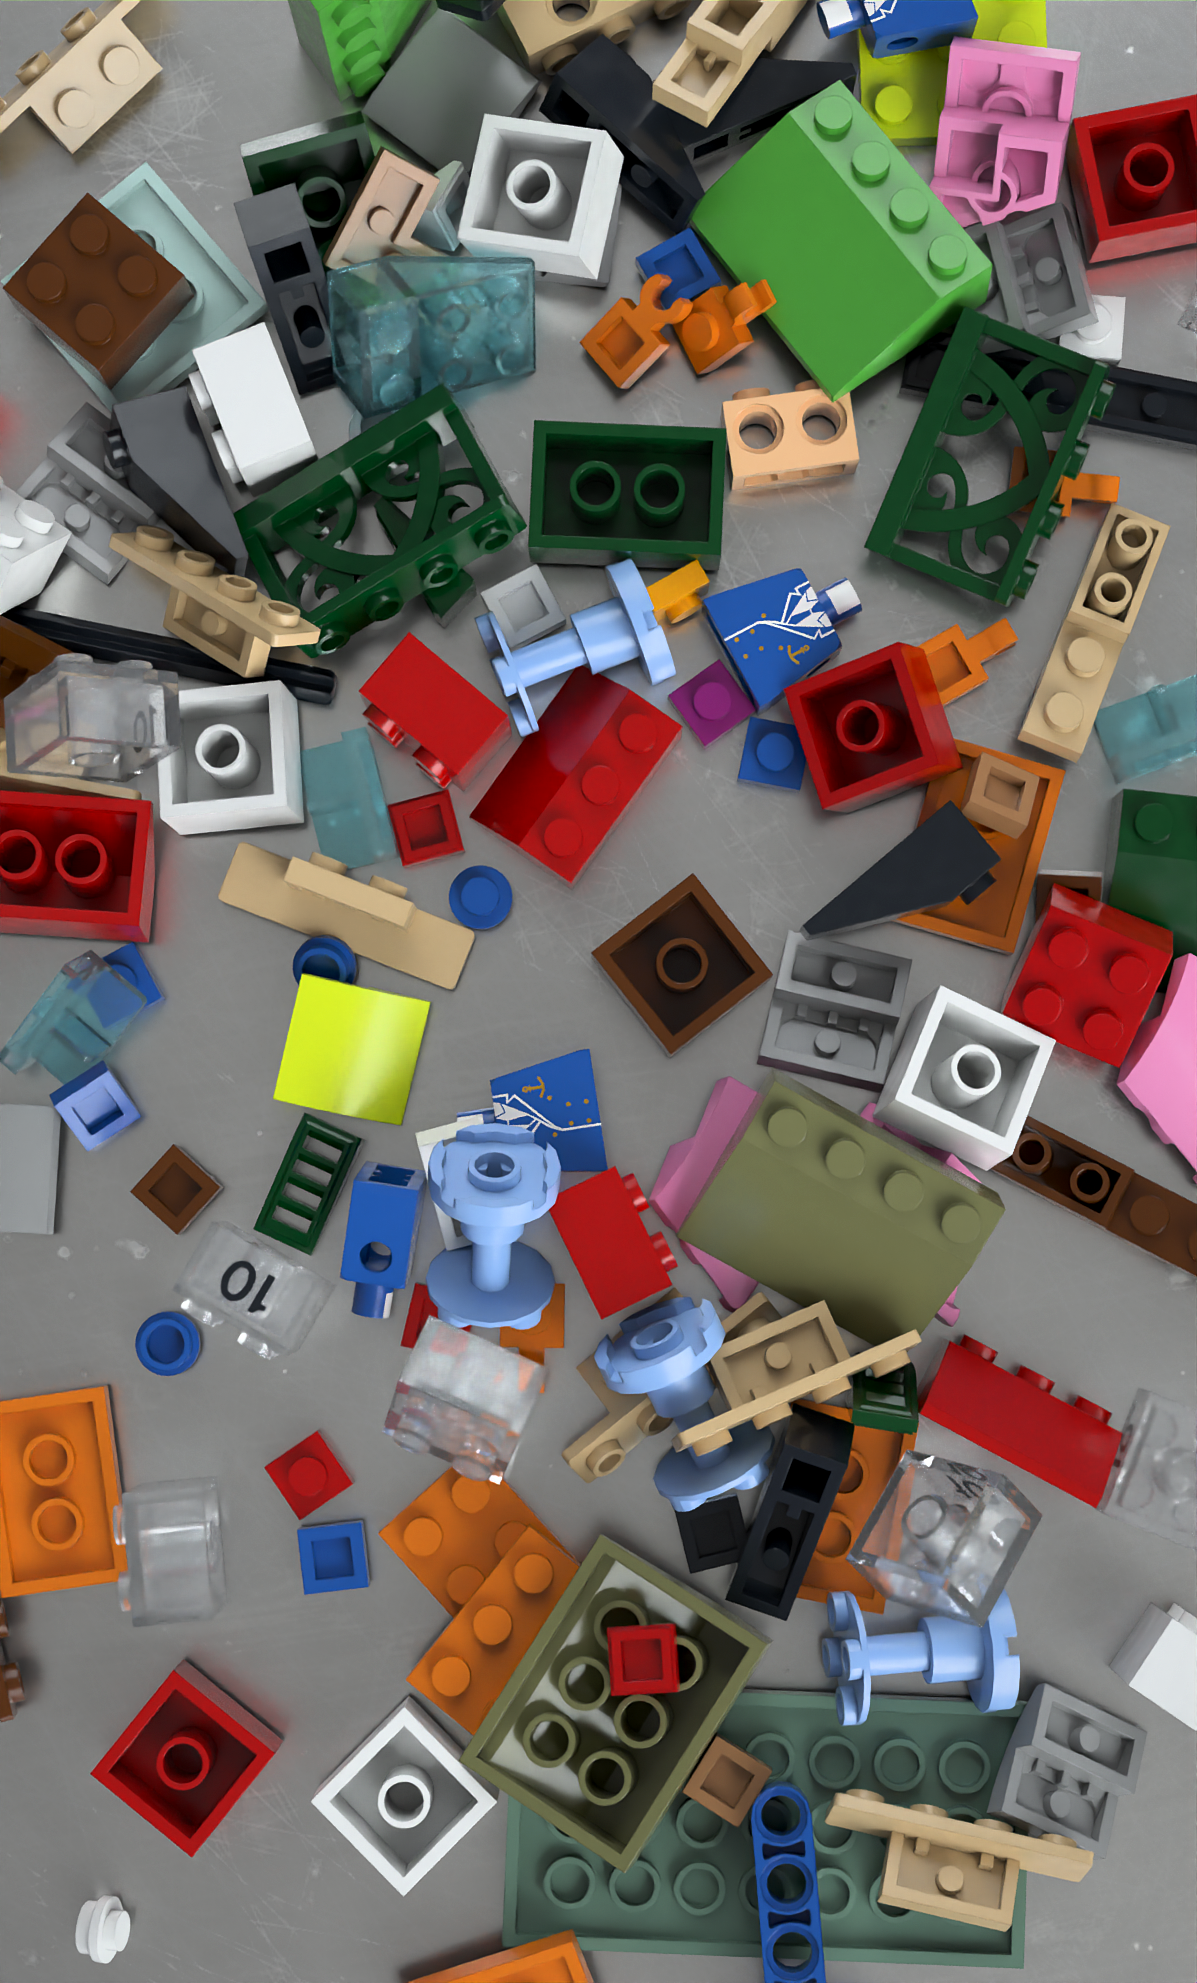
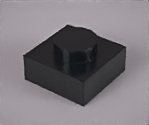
M737 1493L706 1500L699 1507L690 1511L678 1512L674 1510L690 1574L737 1563L747 1534Z

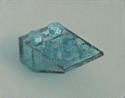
M383 256L327 271L333 379L364 419L401 409L441 383H444L453 394L536 370L535 262L531 258Z

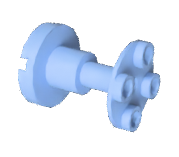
M631 558L605 566L614 598L569 615L573 628L510 652L493 611L474 618L487 652L491 653L499 649L500 655L489 659L502 694H505L506 697L515 693L517 695V699L507 703L521 737L539 731L534 712L525 688L584 664L588 665L592 675L634 658L638 659L651 686L676 675L673 659L662 627L657 625L652 612L654 606Z
M499 1123L470 1125L457 1130L456 1141L448 1144L445 1148L443 1138L434 1146L428 1162V1186L431 1198L446 1215L460 1221L462 1233L468 1240L472 1241V1245L447 1251L445 1248L431 1261L426 1275L429 1298L438 1307V1318L442 1323L450 1327L461 1328L474 1325L487 1328L510 1326L520 1330L529 1329L540 1322L542 1310L550 1303L555 1287V1279L550 1264L537 1250L516 1240L523 1234L525 1223L541 1217L555 1204L560 1188L561 1165L556 1150L548 1142H546L545 1151L541 1146L534 1144V1133L522 1127Z
M677 1297L653 1304L632 1314L619 1323L624 1335L612 1344L607 1334L598 1344L594 1355L608 1389L620 1394H642L646 1392L657 1415L663 1418H673L679 1432H683L715 1417L708 1403V1400L714 1394L715 1385L705 1364L722 1346L725 1330L711 1301L703 1298L701 1306L695 1308L691 1297ZM752 1420L729 1429L733 1439L732 1442L698 1457L692 1446L677 1453L673 1447L659 1462L653 1477L659 1494L669 1499L674 1510L686 1512L699 1507L708 1497L716 1496L733 1487L738 1490H747L759 1485L769 1475L766 1461L771 1456L775 1444V1438L770 1427L767 1426L756 1430Z
M976 1579L965 1583L960 1596L958 1615L921 1618L918 1623L917 1632L866 1636L861 1610L855 1596L850 1591L828 1593L827 1615L833 1637L823 1638L822 1662L826 1677H837L839 1686L836 1688L835 1702L837 1717L841 1726L860 1725L866 1721L870 1707V1676L922 1672L927 1684L966 1681L975 1707L982 1713L1007 1710L1014 1707L1019 1691L1020 1661L1019 1654L1009 1655L1007 1638L1017 1637V1631L1009 1597L1000 1581Z

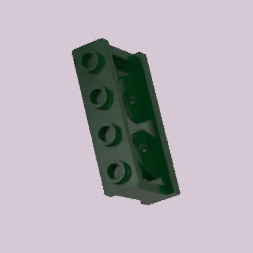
M965 306L864 548L1008 608L1014 596L1025 600L1039 568V564L1030 561L1039 537L1047 540L1052 538L1065 507V504L1055 501L1065 477L1072 480L1077 479L1090 449V444L1081 441L1089 419L1094 417L1102 420L1113 396L1116 384L1107 381L1110 372L1109 364L990 318L986 314ZM986 338H989L1037 358L1025 366L1013 381L999 365L982 353L981 350ZM1049 370H1060L1068 374L1076 387V398L1072 406L1062 414H1053L1048 410L1047 399L1052 393L1058 391L1055 388L1039 391L1028 403L1022 391L1035 376ZM992 393L998 397L999 401L996 406L979 420H970L962 412V403L968 395L976 394L980 396L983 400V408L988 404ZM1008 412L1018 429L1024 446L1029 476L991 499L968 506L969 488L966 475L959 463L948 452L940 448L946 434L956 437H970L984 433L997 425ZM1066 431L1050 466L1049 454L1042 432L1059 433ZM946 474L952 477L955 485V504L953 509H944L947 503L948 492L938 498L932 497L929 494L928 484L934 476ZM1037 499L1024 531L1021 533L1018 526L1007 516L1019 511ZM976 528V544L979 550L986 556L987 541L994 536L1004 537L1009 545V554L1004 565L997 571L986 574L972 570L967 565L962 553L963 530ZM905 530L931 533L950 532L948 539L950 565L901 546L900 542Z
M444 383L439 384L233 513L246 550L271 600L282 601L297 607L300 610L301 618L321 629L318 643L296 645L310 658L338 651L348 643L350 636L375 621H384L395 616L402 610L407 601L429 588H437L447 584L456 577L459 569L482 555L493 554L504 549L512 542L515 535L527 527L526 522L519 513L475 432V427L467 412ZM457 439L472 468L465 467L446 471L443 447ZM407 469L408 472L404 476L407 482L419 478L418 482L408 485L397 486L390 483L391 479ZM457 485H471L482 490L483 505L455 523H452L453 513L457 509L470 506L459 496H444L445 489ZM372 491L390 501L408 502L416 500L408 528L393 555H364L339 549L348 539L355 525L357 500ZM339 512L338 522L331 532V528L328 525L319 526L320 523ZM330 532V534L323 541L319 540ZM287 544L304 557L291 572L288 579H286L273 554ZM320 567L324 570L315 581V596L320 600L323 593L333 587L338 589L339 594L312 611L307 612L301 604L302 590L308 578Z

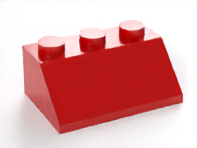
M583 665L574 669L538 719L539 731L526 736L469 816L475 823L570 890L574 889L679 742L683 729L682 725L629 688L599 673L592 675L590 669Z
M0 790V933L149 943L155 887L152 801Z
M965 1334L958 1345L943 1338L917 1388L918 1413L1090 1506L1097 1508L1103 1497L1123 1435L1120 1431L1107 1425L1113 1413L1079 1395L1073 1406L1050 1395L1055 1382L1023 1365H1020L1016 1375L1009 1373L993 1364L998 1354L997 1351Z

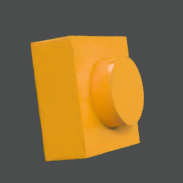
M697 559L646 587L654 606L652 612L656 622L668 617L671 623H676L692 615L702 607L703 601L701 597L708 594L710 581Z

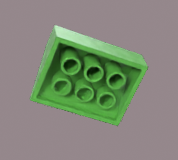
M288 0L299 43L339 102H342L353 94L356 97H362L377 88L386 72L389 71L400 56L432 0Z
M838 80L788 112L705 192V196L689 222L738 285L746 282L748 287L751 288L760 280H767L777 302L770 309L763 312L762 315L832 403L958 321L965 306L974 310L987 300L993 264L841 80Z

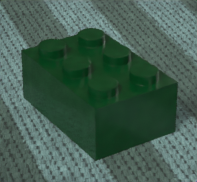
M534 420L528 537L530 562L610 565L631 558L636 567L680 569L697 559L703 570H719L722 545L727 428Z

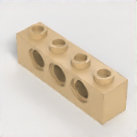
M506 0L497 10V14L525 68L533 75H538L544 71L548 75H553L602 33L615 45L619 44L635 32L636 25L655 16H658L661 20L671 18L685 10L692 0ZM576 3L583 6L588 12L580 20L565 21L556 15V11L565 4Z

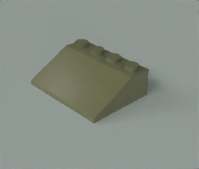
M772 1067L678 1229L676 1237L805 1308L825 1300L837 1326L874 1346H878L915 1329L919 1336L922 1334L971 1269L1006 1209L998 1192Z
M600 1534L458 1761L623 1873H626L639 1858L774 1640L721 1605ZM676 1623L680 1691L611 1696L607 1628Z

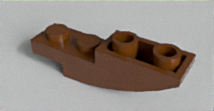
M1027 1115L1013 1154L990 1168L991 1170L1141 1252L1197 1278L1196 1203L1135 1173L1134 1169Z

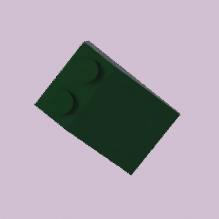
M361 111L240 144L241 155L253 196L295 183L343 328L409 310L327 267L322 261L375 158Z
M1123 788L1112 798L1101 902L1173 932V956L1155 993L1166 994L1175 959L1188 953L1197 956V796Z

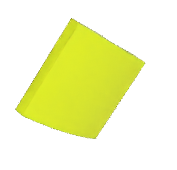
M303 973L300 979L273 1099L327 1112L402 1125L431 1001Z

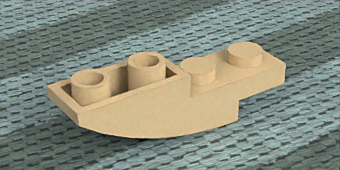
M703 0L687 21L686 39L654 81L652 99L707 128L762 50L765 49L769 52L773 50L808 0Z
M1111 503L1033 692V699L1019 732L1018 740L1077 763L1083 753L1122 647L1134 625L1171 526Z

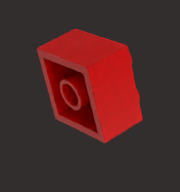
M1197 94L1073 118L1065 156L1088 264L1196 243Z
M408 632L358 691L367 708L362 713L369 721L367 725L395 749L402 741L415 750L411 755L417 762L415 765L442 789H445L450 782H453L464 792L513 735L509 716L410 632Z
M896 642L784 688L822 809L850 813L963 769L925 651L922 648Z
M1053 883L1004 991L1000 1014L1053 1038L1062 1045L1120 1068L1172 959L1173 932Z
M616 1166L558 1193L555 1204L548 1209L601 1320L672 1286L673 1284L667 1272L678 1267L662 1232L659 1231L649 1236L638 1213L650 1207L633 1172L621 1178Z
M183 1659L90 1774L185 1853L193 1857L275 1755L283 1740Z

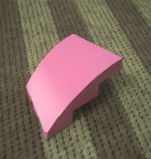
M954 36L950 45L944 108L939 118L934 176L929 188L962 228L980 222L984 226L1003 220L1011 212H1028L1055 203L1069 136L1081 52Z
M1188 953L1174 960L1161 1016L1140 1024L1121 1064L1117 1086L1135 1108L1140 1109L1146 1114L1151 1128L1164 1144L1174 1143L1196 1172L1197 956ZM1197 1173L1192 1177V1179L1195 1181L1196 1184H1197Z
M731 1076L716 1082L696 1135L670 1146L649 1198V1203L663 1223L676 1233L757 1094L756 1091ZM679 1238L680 1247L692 1264H701L723 1295L719 1302L726 1310L733 1313L746 1303L757 1287L758 1281Z

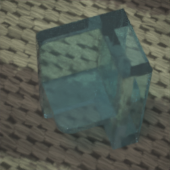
M1197 674L1166 686L1163 683L1152 686L1144 694L1098 711L1093 725L1116 785L1197 756Z
M362 727L341 732L343 741L300 751L301 774L308 799L306 805L308 813L313 819L321 854L348 866L347 870L399 858L400 854L387 808L388 804L371 735L367 728Z
M89 950L62 967L0 1052V1062L15 1075L38 1062L65 1085L106 1058L145 1006L147 998L95 952Z

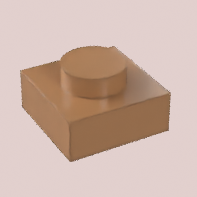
M982 751L971 766L960 811L965 817L1017 839L1028 826L1040 777Z
M716 1732L683 1785L682 1792L738 1828L773 1770L772 1767Z

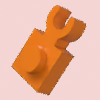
M656 274L644 283L640 292V303L638 306L632 299L621 297L579 342L618 388L629 389L671 345L660 333L665 324L681 322L690 314L693 308V303L685 298H678L667 310L663 308L660 300L661 294L673 281L668 275Z

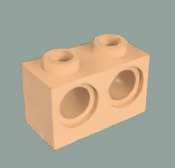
M809 380L797 384L795 392L770 395L768 388H750L734 393L732 401L722 402L720 418L722 428H727L725 453L731 491L855 473L859 462V452L850 392L832 403L815 380ZM823 415L834 423L837 433L829 439L816 440L804 431L802 423L810 416ZM750 424H762L771 430L775 440L768 447L754 449L742 441L739 433Z

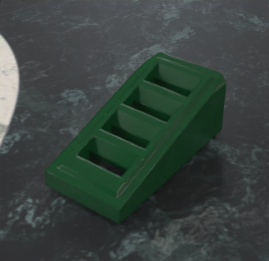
M381 497L373 506L379 525L394 550H396L411 519L392 501ZM461 568L456 577L447 584L437 588H429L420 594L437 622L441 623L443 628H445L477 596L475 580Z
M304 1112L253 1229L312 1256L365 1139ZM311 1137L342 1151L338 1162L336 1163L306 1149ZM300 1161L331 1174L328 1185L325 1186L295 1172ZM289 1184L322 1198L317 1210L286 1196L285 1193ZM281 1207L312 1221L307 1233L275 1219L278 1208Z
M912 1362L878 1378H875L871 1368L848 1377L852 1388L846 1391L845 1402L850 1420L854 1426L913 1435V1432L917 1433L919 1422L917 1378Z

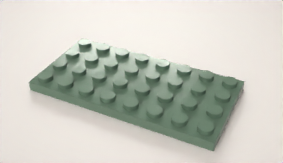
M742 1690L717 1733L772 1767L773 1772L765 1785L776 1781L790 1782L799 1787L807 1797L812 1813L824 1961L1024 1969L1026 1870L1019 1869L1012 1925L1006 1932L879 1903L877 1900L887 1838L826 1824L825 1817L827 1808L835 1793L846 1794V1791L850 1789H863L880 1794L884 1797V1803L908 1809L914 1804L933 1805L946 1810L949 1814L948 1818L972 1824L978 1819L997 1820L1010 1825L1013 1828L1012 1833L1028 1836V1832L987 1813L992 1790L1006 1748L1028 1701L1016 1700L1014 1707L1011 1709L982 1713L975 1707L972 1698L870 1694V1707L866 1721L860 1725L841 1726L836 1712V1693ZM681 1788L635 1864L626 1873H623L508 1795L502 1947H517L573 1929L581 1950L763 1958L751 1823L752 1806L737 1828L684 1794ZM778 1795L770 1798L764 1804L761 1814L763 1821L768 1827L775 1831H786L796 1825L800 1817V1810L793 1799ZM786 1863L777 1865L771 1870L767 1878L768 1886L773 1894L786 1899L796 1897L801 1893L806 1882L805 1875L800 1868ZM789 1932L781 1935L776 1940L773 1952L777 1959L807 1960L811 1953V1944L800 1933Z

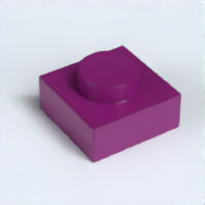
M720 659L668 695V701L704 750L756 713L755 707Z

